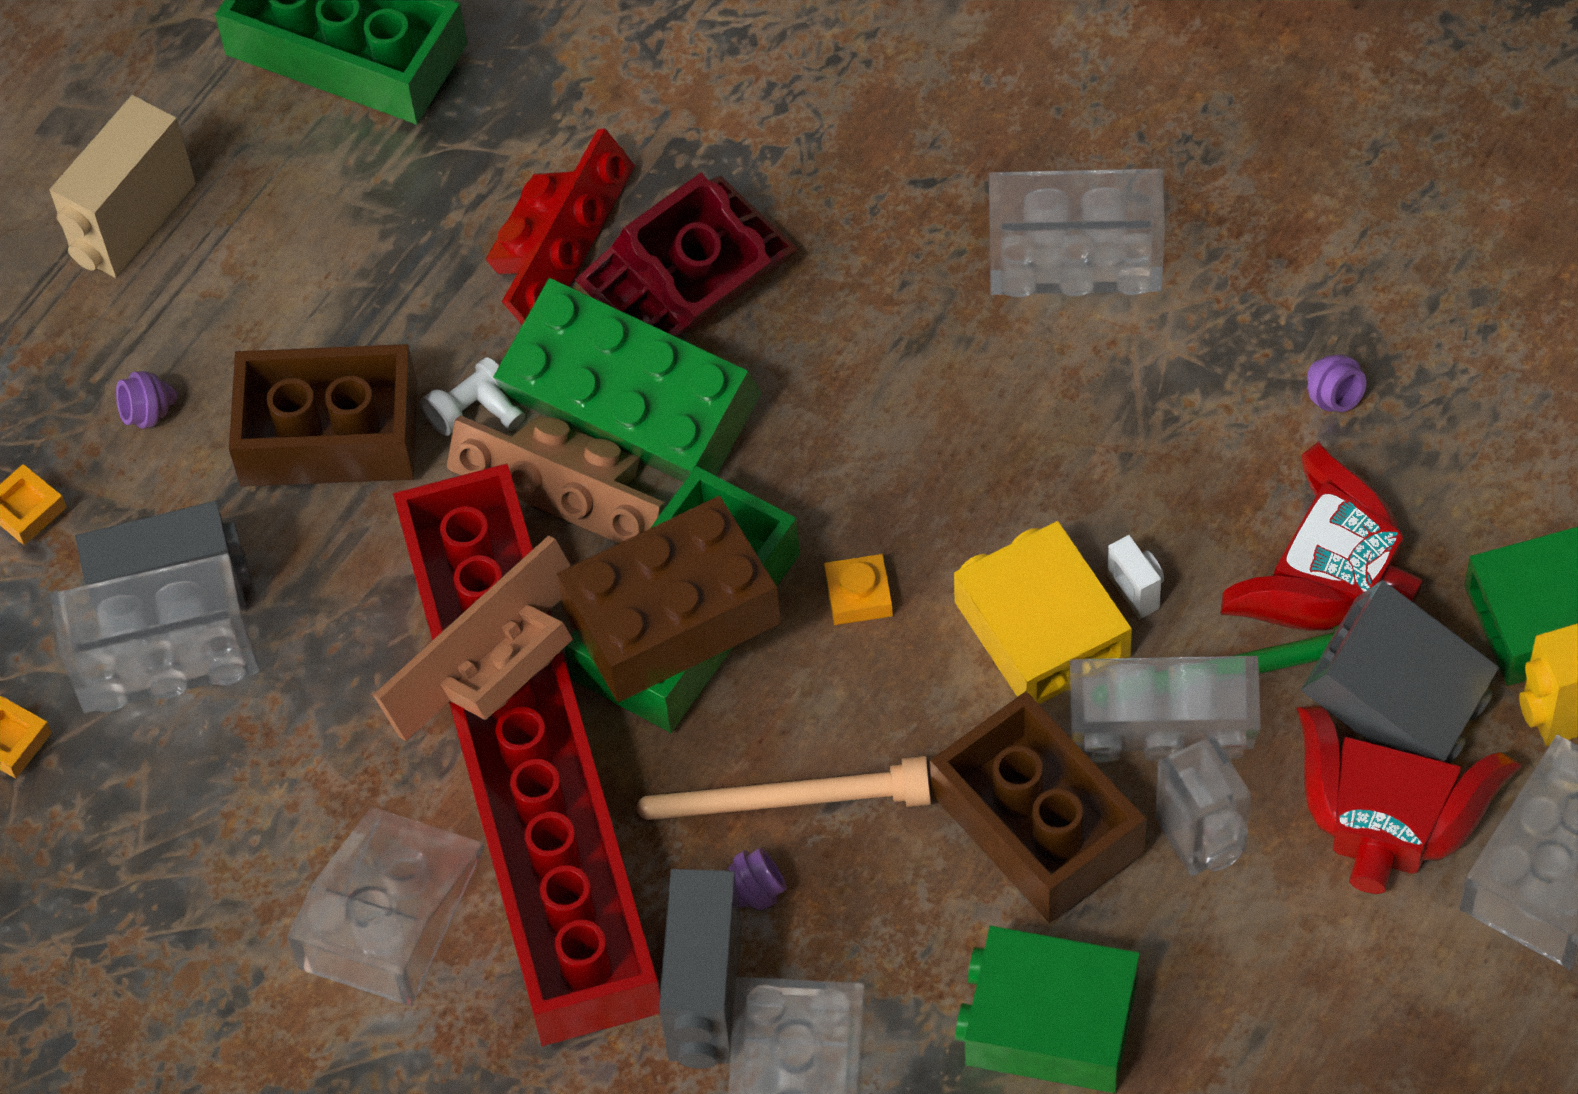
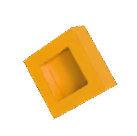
M24 464L0 484V526L24 546L67 508L63 496Z
M883 554L824 563L825 579L834 625L893 616Z
M0 695V770L16 779L46 742L52 731L47 721Z

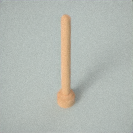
M926 756L902 758L901 765H891L890 772L649 795L642 797L638 801L636 809L641 818L655 820L893 796L894 802L906 801V807L931 805Z

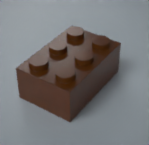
M409 344L235 351L229 452L240 487L414 480L417 379Z
M720 495L556 573L563 610L618 703L781 624L777 587Z
M1027 691L930 760L932 796L1048 923H1051L1145 853V816Z

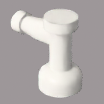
M488 357L475 365L476 372L447 393L439 389L432 390L420 399V407L424 416L444 436H449L453 433L455 419L460 415L463 416L462 411L476 400L489 412L500 418L501 423L509 431L516 429L523 422L525 413L517 406H513L507 396L500 390L501 387L493 378L499 366Z

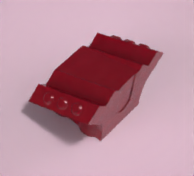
M701 172L627 224L611 247L583 271L575 281L592 298L679 338L682 334L695 329L746 292L766 273L781 266L798 248L721 175L708 180Z

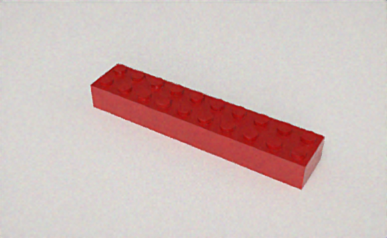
M508 463L393 493L411 566L433 641L533 550ZM549 610L546 614L552 616L551 611ZM561 650L548 666L539 670L511 696L510 700L502 708L496 710L486 720L451 701L449 702L541 1046L660 1014L658 981Z

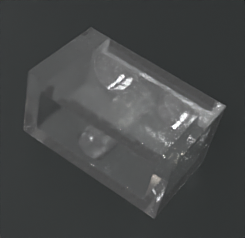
M1212 735L1158 761L1155 819L1191 877L1207 869L1219 871L1232 865L1240 858L1242 852L1246 851L1251 793L1215 736Z

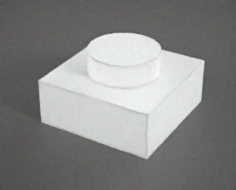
M1130 535L1110 544L1108 548V577L1140 620L1159 610L1161 583L1164 582V575L1154 555L1147 550L1142 553Z

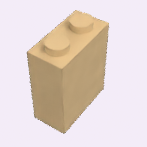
M131 95L49 189L58 213L57 220L64 230L69 245L68 252L82 267L88 270L98 268L117 278L196 185L177 117Z

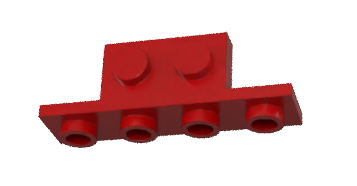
M606 128L597 129L574 171L533 174L531 179L524 185L520 199L507 222L500 228L497 240L485 259L497 274L517 273L501 302L521 325H523L549 278L568 287L570 286L636 166Z

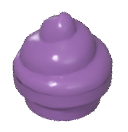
M1347 355L1325 356L1321 360L1312 363L1307 374L1309 397L1318 407L1325 411H1349L1359 403L1366 390L1367 381L1365 374L1361 371L1358 362Z
M147 371L132 372L129 379L119 380L116 386L117 407L122 421L125 425L136 424L140 429L154 427L159 419L167 415L169 406L176 403L178 399V392L169 383L161 381L155 374Z
M762 847L752 853L746 850L734 856L733 863L727 869V871H735L740 908L752 907L756 910H765L776 904V896L787 889L779 868Z

